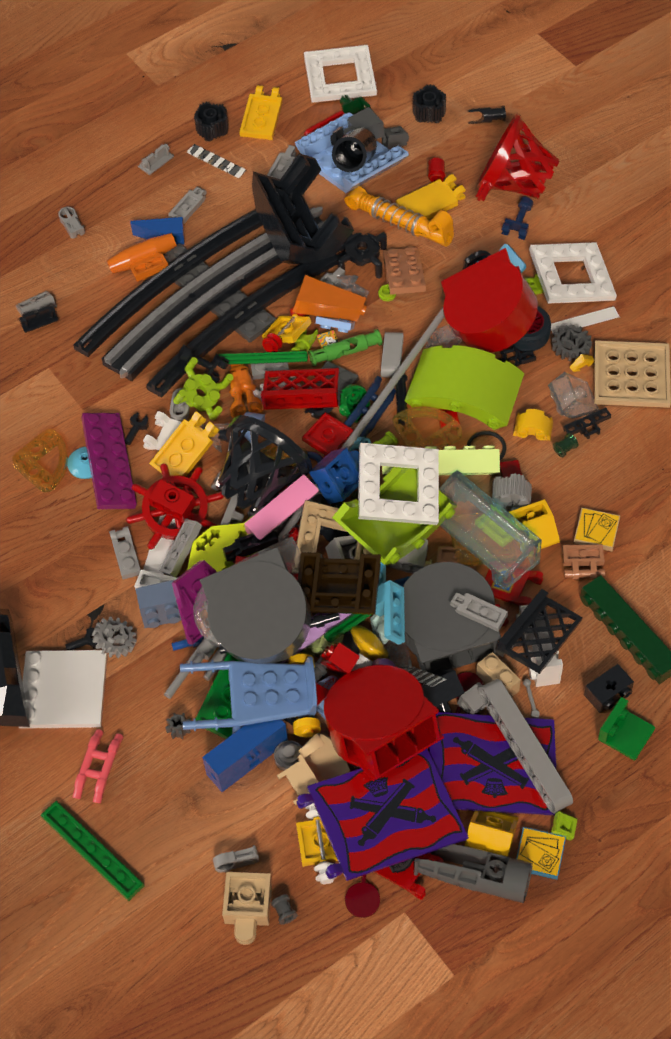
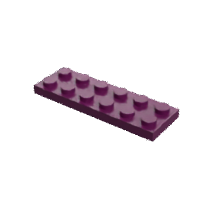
M82 413L81 419L97 509H135L137 504L135 493L132 490L133 483L120 414Z

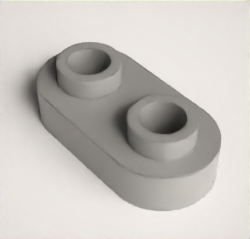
M178 388L173 392L169 410L171 419L180 422L188 418L190 406L185 402L180 404H174L173 402L177 393L183 388Z

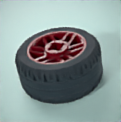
M538 307L531 328L518 342L513 344L517 347V350L522 352L535 351L545 346L548 342L551 332V319L543 308Z

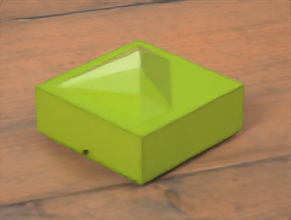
M560 811L556 812L551 833L565 836L567 840L574 839L578 819Z

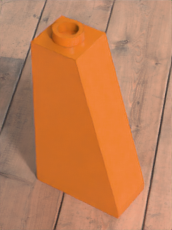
M305 275L292 312L357 322L360 315L364 316L367 306L364 305L366 297Z

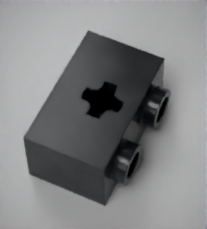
M616 664L587 684L584 696L601 713L605 709L610 710L621 697L624 699L629 697L632 693L634 681L619 664Z

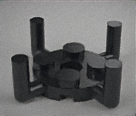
M382 232L374 236L369 233L367 235L351 233L345 241V255L338 259V268L341 267L345 270V263L349 260L356 263L357 266H364L372 262L375 265V277L382 278V262L377 257L380 256V249H387V234ZM359 247H366L365 250H360V249H358V248H359Z

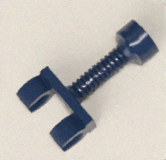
M528 197L520 199L518 204L520 211L516 220L506 218L501 234L508 236L511 229L519 232V239L525 240L529 224L522 223L526 212L530 211L533 207L534 202Z

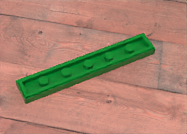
M55 801L41 814V818L128 902L144 887V883L58 801Z

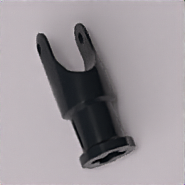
M505 106L491 109V107L477 108L467 111L482 113L481 119L468 122L469 124L489 123L492 120L506 121Z

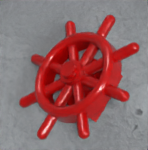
M163 463L160 466L163 478L153 483L148 489L138 484L132 485L133 491L144 496L142 513L128 516L126 521L128 524L145 520L149 529L154 533L147 545L148 549H154L161 538L175 540L187 518L200 523L207 529L212 526H218L207 520L208 503L221 500L224 496L222 492L210 495L205 494L203 488L197 483L198 478L203 472L201 467H197L191 477L188 478L177 475L170 476L167 464ZM200 505L198 515L191 512L195 506ZM166 515L160 525L153 519L154 517ZM175 519L177 529L167 528L171 521Z

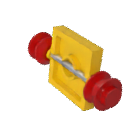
M292 307L290 310L291 316H279L262 335L263 348L267 352H277L283 343L291 344L296 342L312 323L310 317H308L309 315L292 312Z

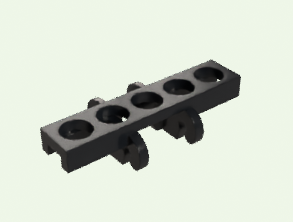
M512 345L510 349L501 350L502 358L498 359L502 362L514 360L515 364L513 365L519 366L536 361V356L533 350L521 353L520 350H517V347ZM507 353H514V357L507 358Z
M603 408L563 426V430L567 432L568 437L579 432L581 435L584 434V437L590 439V435L600 434L601 429L597 425L610 419L611 414L607 408ZM589 419L591 422L585 423L584 420ZM593 425L592 428L594 430L588 432L586 427Z

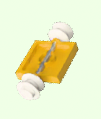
M313 803L305 807V809L309 810L306 813V817L312 820L296 823L302 867L317 865L314 867V871L319 872V875L315 878L316 881L321 882V884H330L335 878L328 879L326 875L327 867L334 864L331 862L338 860Z

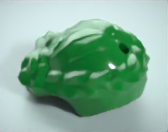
M350 384L342 389L339 405L341 415L348 418L367 392L363 386ZM370 401L366 405L367 408L370 406ZM361 413L354 423H357L364 415Z

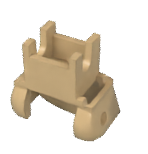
M316 734L298 750L300 754L298 756L299 762L278 774L277 777L281 779L286 776L299 796L309 794L307 786L349 773L350 769L348 763L336 753L331 740L322 734Z

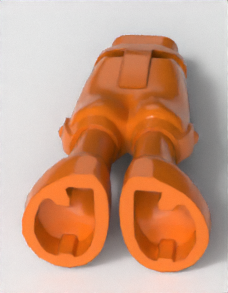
M245 364L230 365L229 374H232L234 377L230 383L231 389L229 391L231 396L234 397V402L230 407L231 417L234 418L246 413L245 403L242 398L243 393L246 394L249 412L261 414L264 411L262 401L255 397L253 393L256 390V385L253 383L248 367Z

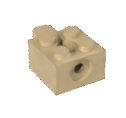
M226 872L222 915L225 924H235L234 935L237 942L242 945L251 944L255 940L257 925L269 926L272 894L271 874Z

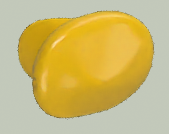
M360 625L350 629L353 641L359 648L360 654L371 661L389 656L380 639L372 631Z

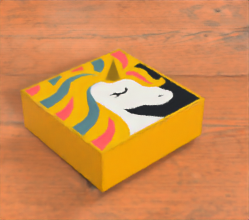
M334 330L317 335V341L321 348L325 345L339 342Z

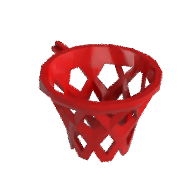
M518 113L515 114L479 178L476 186L479 189L475 195L478 201H485L491 189L520 193L539 199V194L543 193L546 189L544 185L546 179L552 178L554 174L553 168L559 164V159L537 140ZM523 138L528 140V144L524 143ZM515 148L516 153L510 154L511 149Z

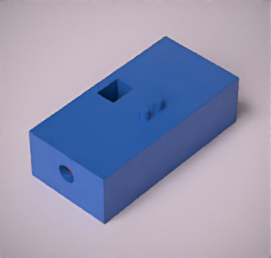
M280 719L244 725L202 757L206 775L221 792L225 791L271 756L280 743L288 741L286 724Z

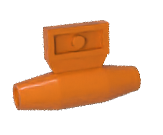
M172 233L149 238L119 252L107 260V264L112 274L131 270L138 282L165 269L168 266V262L164 254L175 248L177 244Z

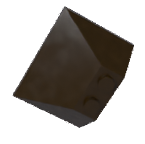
M301 552L297 581L309 601L311 612L375 615L381 554H361L360 559L324 558L321 553Z

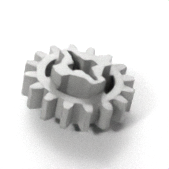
M109 617L108 621L103 618L94 628L92 642L97 643L96 649H103L102 654L109 653L110 658L113 654L117 658H120L121 654L126 657L129 652H132L137 642L135 639L136 633L131 632L132 626H126L127 621L121 623L120 618H117L116 621H113L112 617Z

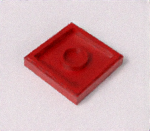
M325 412L302 436V441L327 456L331 451L341 449L354 430Z

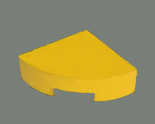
M581 354L570 368L573 372L581 371L580 368L586 365L588 367L591 366L595 359L592 356Z

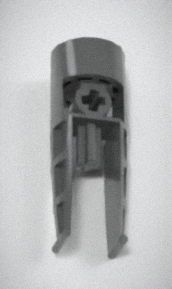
M452 844L429 853L439 856L443 860L463 865V867L437 861L415 859V876L421 873L455 886L523 904L527 895L533 867L531 862L457 844Z

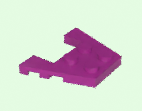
M200 560L172 582L189 645L194 644L206 634L195 617L208 606V600L200 579L217 573V571L205 560Z

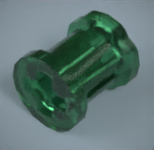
M568 433L560 442L553 444V449L557 455L563 458L572 448L576 449L579 444L577 439L571 433Z

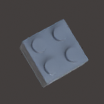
M175 580L135 588L144 628H156L159 625L174 624L181 621L172 582Z

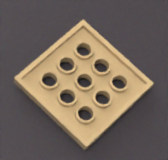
M595 340L594 404L670 408L669 344ZM610 356H615V357H617L618 359H617V360H611V359H609V357H610ZM634 357L636 358V360L630 361L627 358ZM646 358H653L655 361L649 362ZM609 371H616L618 374L611 375ZM632 371L635 372L637 375L630 376L628 372ZM652 372L655 376L650 377L646 373ZM609 386H616L618 389L611 390ZM633 386L637 390L631 391L628 387ZM652 387L656 391L650 392L646 388Z

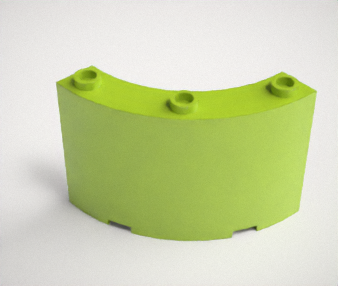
M442 345L430 347L422 352L405 402L417 412L427 409H445L460 412L476 418L491 429L496 430L508 425L524 372L507 360L502 362L495 358L496 355L484 350L453 345L452 348H444Z
M393 467L383 478L385 482L380 486L379 499L417 502L418 470ZM439 490V522L437 525L358 519L357 499L344 502L332 518L370 553L381 554V562L384 565H394L415 548L419 550L424 545L425 540L446 519L449 520L456 512L455 508L458 505Z

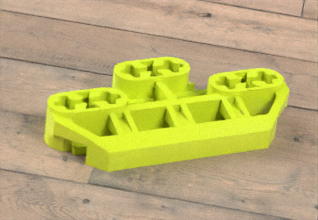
M244 523L218 525L208 528L193 542L187 570L200 560H205L217 572L234 566L235 564L232 561H226L223 548L235 543V539L249 535L245 530ZM269 548L244 557L253 558L267 552Z

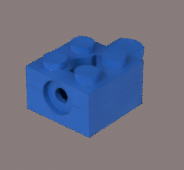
M347 448L331 451L309 471L328 504L344 501L359 487V451L349 452Z

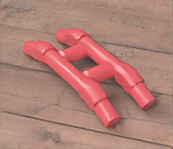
M100 729L95 731L89 741L88 749L75 781L73 798L81 799L86 777L98 780L94 790L93 802L101 804L115 755L123 740L121 734L115 735L109 745L108 752L97 750L103 736V731ZM93 758L105 760L101 771L89 769Z

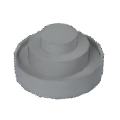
M295 741L280 743L274 751L276 766L285 771L299 762L298 756L300 754L298 750L302 746Z

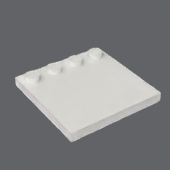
M102 650L26 651L22 682L30 727L19 728L102 727L108 653L102 654Z

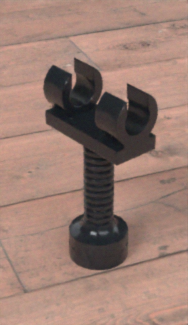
M183 345L178 353V359L187 361V359L191 360L192 357L197 358V364L207 368L204 374L210 375L217 384L220 375L214 369L217 365L222 369H227L229 360L216 353L210 362L191 352L192 349Z

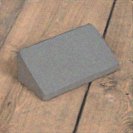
M44 291L17 304L15 307L22 316L33 311L37 313L39 309L47 307V305H53L55 308L56 303L52 294Z

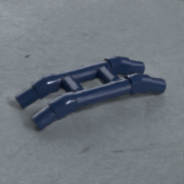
M380 376L375 377L364 397L344 422L345 425L351 427L361 413L363 415L367 413L369 409L366 405L370 399L375 402L378 398V395L375 393L382 382ZM394 388L359 437L366 438L374 429L376 423L395 397L396 390Z

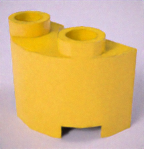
M526 409V413H518L516 416L513 436L526 438L528 435H534L538 440L551 441L553 419L552 417L545 416L542 410Z

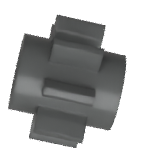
M173 713L170 719H166L168 726L165 729L167 733L171 732L172 739L175 737L183 739L186 733H191L190 730H183V721H191L190 719L185 720V713L182 715Z

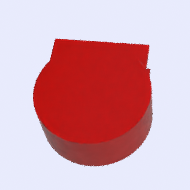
M506 248L441 281L445 293L443 306L445 319L468 347L484 350L489 353L504 350L518 342L528 332L535 320L538 309L537 297L522 276L520 267H515L510 261Z
M390 665L362 667L341 677L326 695L324 714L333 748L343 760L360 767L372 781H375L444 738L439 732L436 714L439 713V710L424 696L422 686L415 676L404 669Z

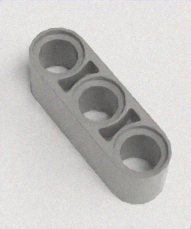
M385 332L381 377L392 378L401 366L404 333Z

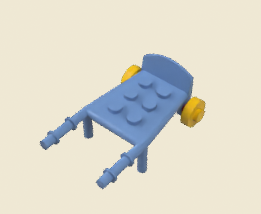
M296 654L288 658L287 664H257L245 661L214 662V660L203 663H193L190 661V663L180 664V672H191V674L194 671H212L214 673V670H228L232 710L231 719H217L215 717L214 720L196 721V718H194L193 721H183V730L194 729L196 731V729L208 728L218 730V728L232 727V734H234L244 725L298 716L299 719L293 722V733L295 735L308 738L320 733V720L314 718L317 710L314 657L309 654Z

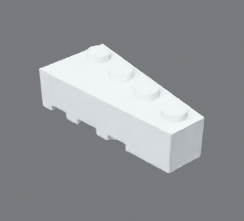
M528 605L520 606L519 614H516V619L520 616V614L525 610V608ZM544 620L535 621L536 627L546 626ZM548 631L538 632L540 639L550 638ZM534 633L524 634L525 640L535 639ZM551 643L541 644L543 651L553 649ZM537 645L527 646L529 652L539 651ZM559 651L540 674L529 668L530 679L534 680L536 687L560 684L563 662L562 659H559ZM531 657V661L535 664L540 665L542 663L541 657Z

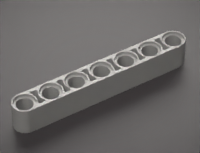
M495 679L479 687L480 698L547 808L552 813H556L573 804V797L501 680Z

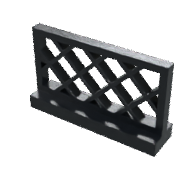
M543 589L539 591L501 637L496 650V654L504 657L506 654L538 674L544 670L583 619V617L548 598L549 593ZM550 606L556 610V613L547 614L545 608ZM569 617L574 620V623L564 624L563 618ZM558 618L560 625L550 626L548 619ZM544 620L546 626L536 627L535 621ZM562 630L563 637H554L552 631ZM548 631L550 638H539L538 632ZM534 633L535 639L525 640L524 634ZM541 644H552V650L543 651ZM537 645L539 651L529 652L527 646ZM517 646H523L525 653H517L512 649ZM531 657H541L542 663L540 665L535 664L531 661Z

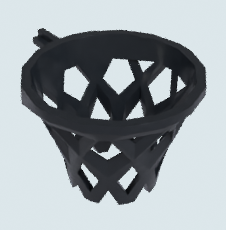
M244 415L234 417L227 430L223 429L218 432L220 434L218 439L228 442L229 446L224 466L215 486L217 489L223 486L222 495L226 499L238 494L236 506L243 510L251 505L250 512L256 513L280 489L293 483L303 474L307 476L309 471L313 469L308 455L292 439L273 426L254 417ZM247 431H250L251 443L244 436ZM257 434L260 435V436H262L263 438H265V439H267V440H265V441H263V442H261V443H258V436H257ZM271 443L278 446L275 460L266 456L260 450ZM282 450H283L290 458H286V459H282V460H281V458H282ZM294 463L296 464V466L294 467V469L288 467V465H291V464H294ZM248 464H249V474H248V470H247V467H246V465H248Z

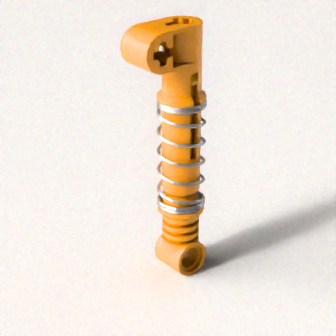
M360 186L353 189L344 199L350 209H361L368 212L375 219L381 218L383 222H390L391 226L397 225L398 229L404 228L406 233L411 232L413 236H422L444 247H448L453 240V219L446 211H439L429 221L426 216L420 213L414 214L413 210H406L404 206L399 207L397 203L391 204L390 200H385L383 197H374L368 194Z

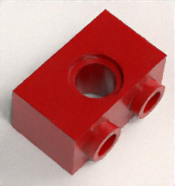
M339 642L324 648L320 655L322 657L320 663L339 676L350 674L360 656Z

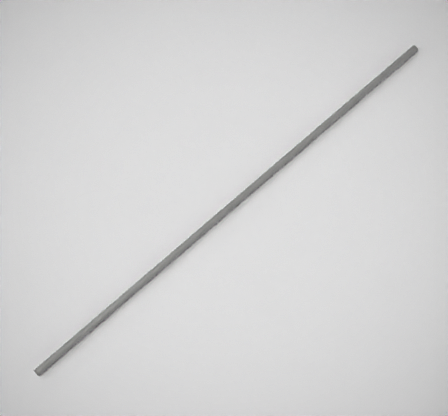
M443 308L342 448L350 450L445 317ZM317 494L313 496L309 501L312 502L314 498L317 496ZM303 506L295 511L277 536L279 544L270 547L267 551L274 548L279 549L288 536L289 531L294 528L301 518ZM196 650L192 654L190 659L187 661V663H190V661L193 662L195 658L198 656ZM179 672L164 695L171 699L190 672Z

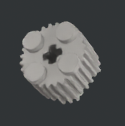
M514 473L509 478L502 477L501 479L500 476L494 479L492 490L494 511L510 512L531 504L532 485L525 480L524 475Z

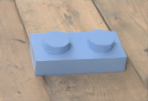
M317 316L315 324H319L320 328L331 329V327L338 328L337 331L348 333V330L354 329L355 321Z

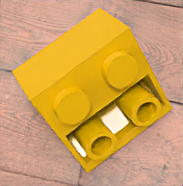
M545 499L509 512L508 526L518 533L515 540L523 555L560 543L553 513Z

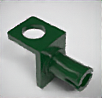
M345 95V97L342 96L340 98L342 111L345 114L350 112L355 115L364 110L365 106L366 108H371L370 104L362 97L351 100L348 95Z

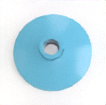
M81 447L72 452L67 461L69 472L80 479L92 478L86 447Z

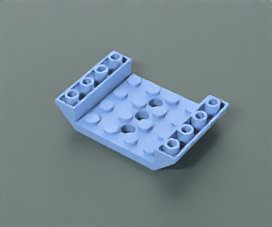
M350 112L295 142L300 154L316 158L321 168L319 174L344 193L350 192L396 166L409 155L400 146L393 147L390 150L376 141L377 149L374 156L361 169L355 172L340 170L332 159L334 145H331L330 138L332 132L342 126L343 130L348 128L347 119L353 116Z

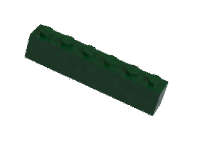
M600 575L583 586L580 596L582 603L586 607L589 606L597 620L602 621L609 633L618 638L621 646L633 655L636 663L642 665L647 670L648 676L652 680H656L659 685L670 678V649L610 584Z

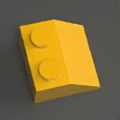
M475 810L470 821L467 833L469 838L466 840L465 846L508 857L519 818L499 812Z

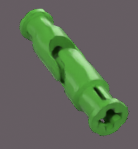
M376 329L372 333L360 334L340 342L331 343L315 351L309 350L308 354L312 365L316 366L317 363L326 360L329 362L343 355L347 356L367 350L370 346L377 344L380 346L382 345V338L379 330ZM350 343L354 344L356 347L354 349H350Z

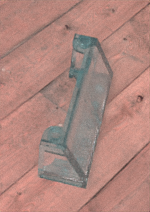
M457 470L451 474L439 490L458 506L454 509L456 512L449 520L446 519L440 526L491 569L494 583L506 590L540 563L542 540Z

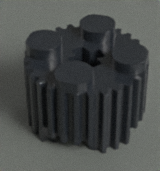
M431 84L414 92L413 113L415 120L420 123L441 122L446 112V94Z
M207 101L202 103V105L199 104V109L194 113L197 134L209 142L214 138L217 139V137L220 138V136L227 135L229 124L225 106L223 104L218 106V104H211Z

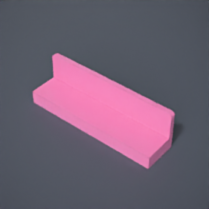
M303 474L244 523L246 532L248 534L253 533L259 540H262L303 506L305 500L309 501L319 492L318 488Z

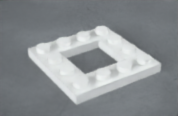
M368 45L304 52L312 103L340 100L345 95H348L350 98L377 95ZM354 63L357 81L334 84L325 83L323 66Z
M597 242L530 245L529 252L548 304L615 301L617 295ZM583 261L591 283L561 284L554 262Z
M360 443L358 519L437 525L439 522V449ZM380 466L418 469L417 502L379 499Z

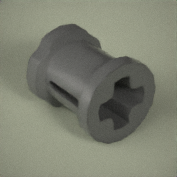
M287 894L281 895L271 902L272 907L278 913V921L282 925L290 923L298 917L297 912L292 909L289 902L290 897Z

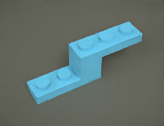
M381 562L376 615L380 617L384 615V638L400 645L405 642L404 587L391 580L386 582V565Z

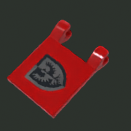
M426 853L374 871V873L422 900L426 892L423 886L415 884V881L421 874L414 875L415 859H425L441 863L444 860L439 856Z

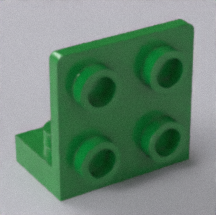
M621 697L601 727L598 740L635 761L655 731V726L630 713L627 709L629 701Z

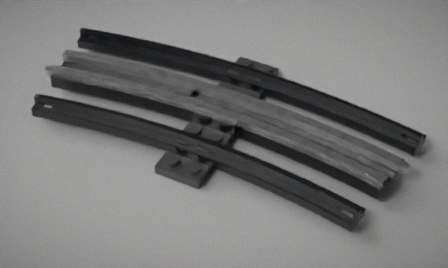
M311 208L310 211L320 228L325 222H322L318 217L323 213V208ZM255 209L211 234L188 250L181 244H178L175 248L164 254L168 266L159 273L149 277L109 310L73 344L74 350L89 357L128 319L173 283L182 289L176 291L117 342L102 357L103 366L118 373L120 378H127L133 381L164 349L210 311L219 319L187 345L192 349V353L203 358L234 331L251 343L263 334L276 320L264 309L302 285L305 275L314 278L338 265V259L345 255L346 242L337 251H341V254H335L332 257L307 264H299L247 297L240 291L241 288L283 263L280 261L266 232L230 253L211 267L206 265L204 261L238 239L263 226ZM177 354L146 385L147 390L162 398L186 374L185 366L190 360L183 361L178 359Z

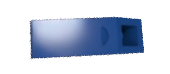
M183 217L130 221L134 236L149 239L172 233L177 245L185 244Z

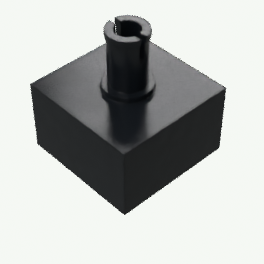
M442 667L432 672V674L446 680L433 687L421 682L419 683L422 686L424 696L437 707L439 712L452 713L448 701L465 692L456 671Z

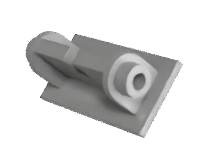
M162 144L155 150L154 154L151 153L146 158H143L138 167L148 175H151L172 159L174 155L168 152L170 148L167 144Z

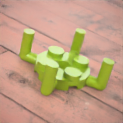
M192 357L185 366V371L189 378L184 383L183 389L177 393L173 402L174 404L185 402L191 408L193 406L198 411H206L209 419L214 421L222 412V407L216 406L214 410L212 408L220 398L219 390L227 388L234 377L232 374H227L222 382L216 384L208 374L196 375L193 368L198 363V360ZM196 390H202L205 396L198 395Z

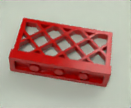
M339 368L265 371L263 391H261L263 410L338 407ZM327 375H335L329 380L325 378ZM295 376L297 377V378L294 379L293 381H291V380L288 379V378H290V377H295ZM308 376H315L312 380L307 379ZM269 377H278V379L272 382ZM320 380L324 382L320 386L315 384ZM301 381H303L304 383H306V384H304V385L301 386V387H299L298 385H296V384H298V383L301 382ZM285 382L287 385L284 387L278 386L280 383Z

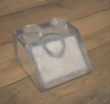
M563 372L548 384L551 391L550 395L557 406L556 410L561 416L573 419L599 411L597 404L594 403V397L587 381Z

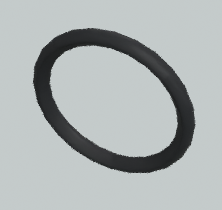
M481 431L469 438L466 446H470L471 442L480 435H492L502 443L503 450L500 454V460L506 453L504 439L495 432Z

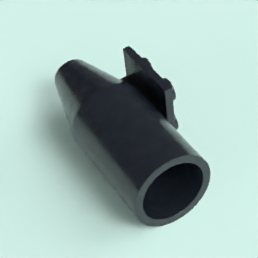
M342 126L332 132L330 138L331 145H334L332 149L333 162L336 167L344 172H355L361 169L374 156L377 149L374 134L365 128H354L344 135Z

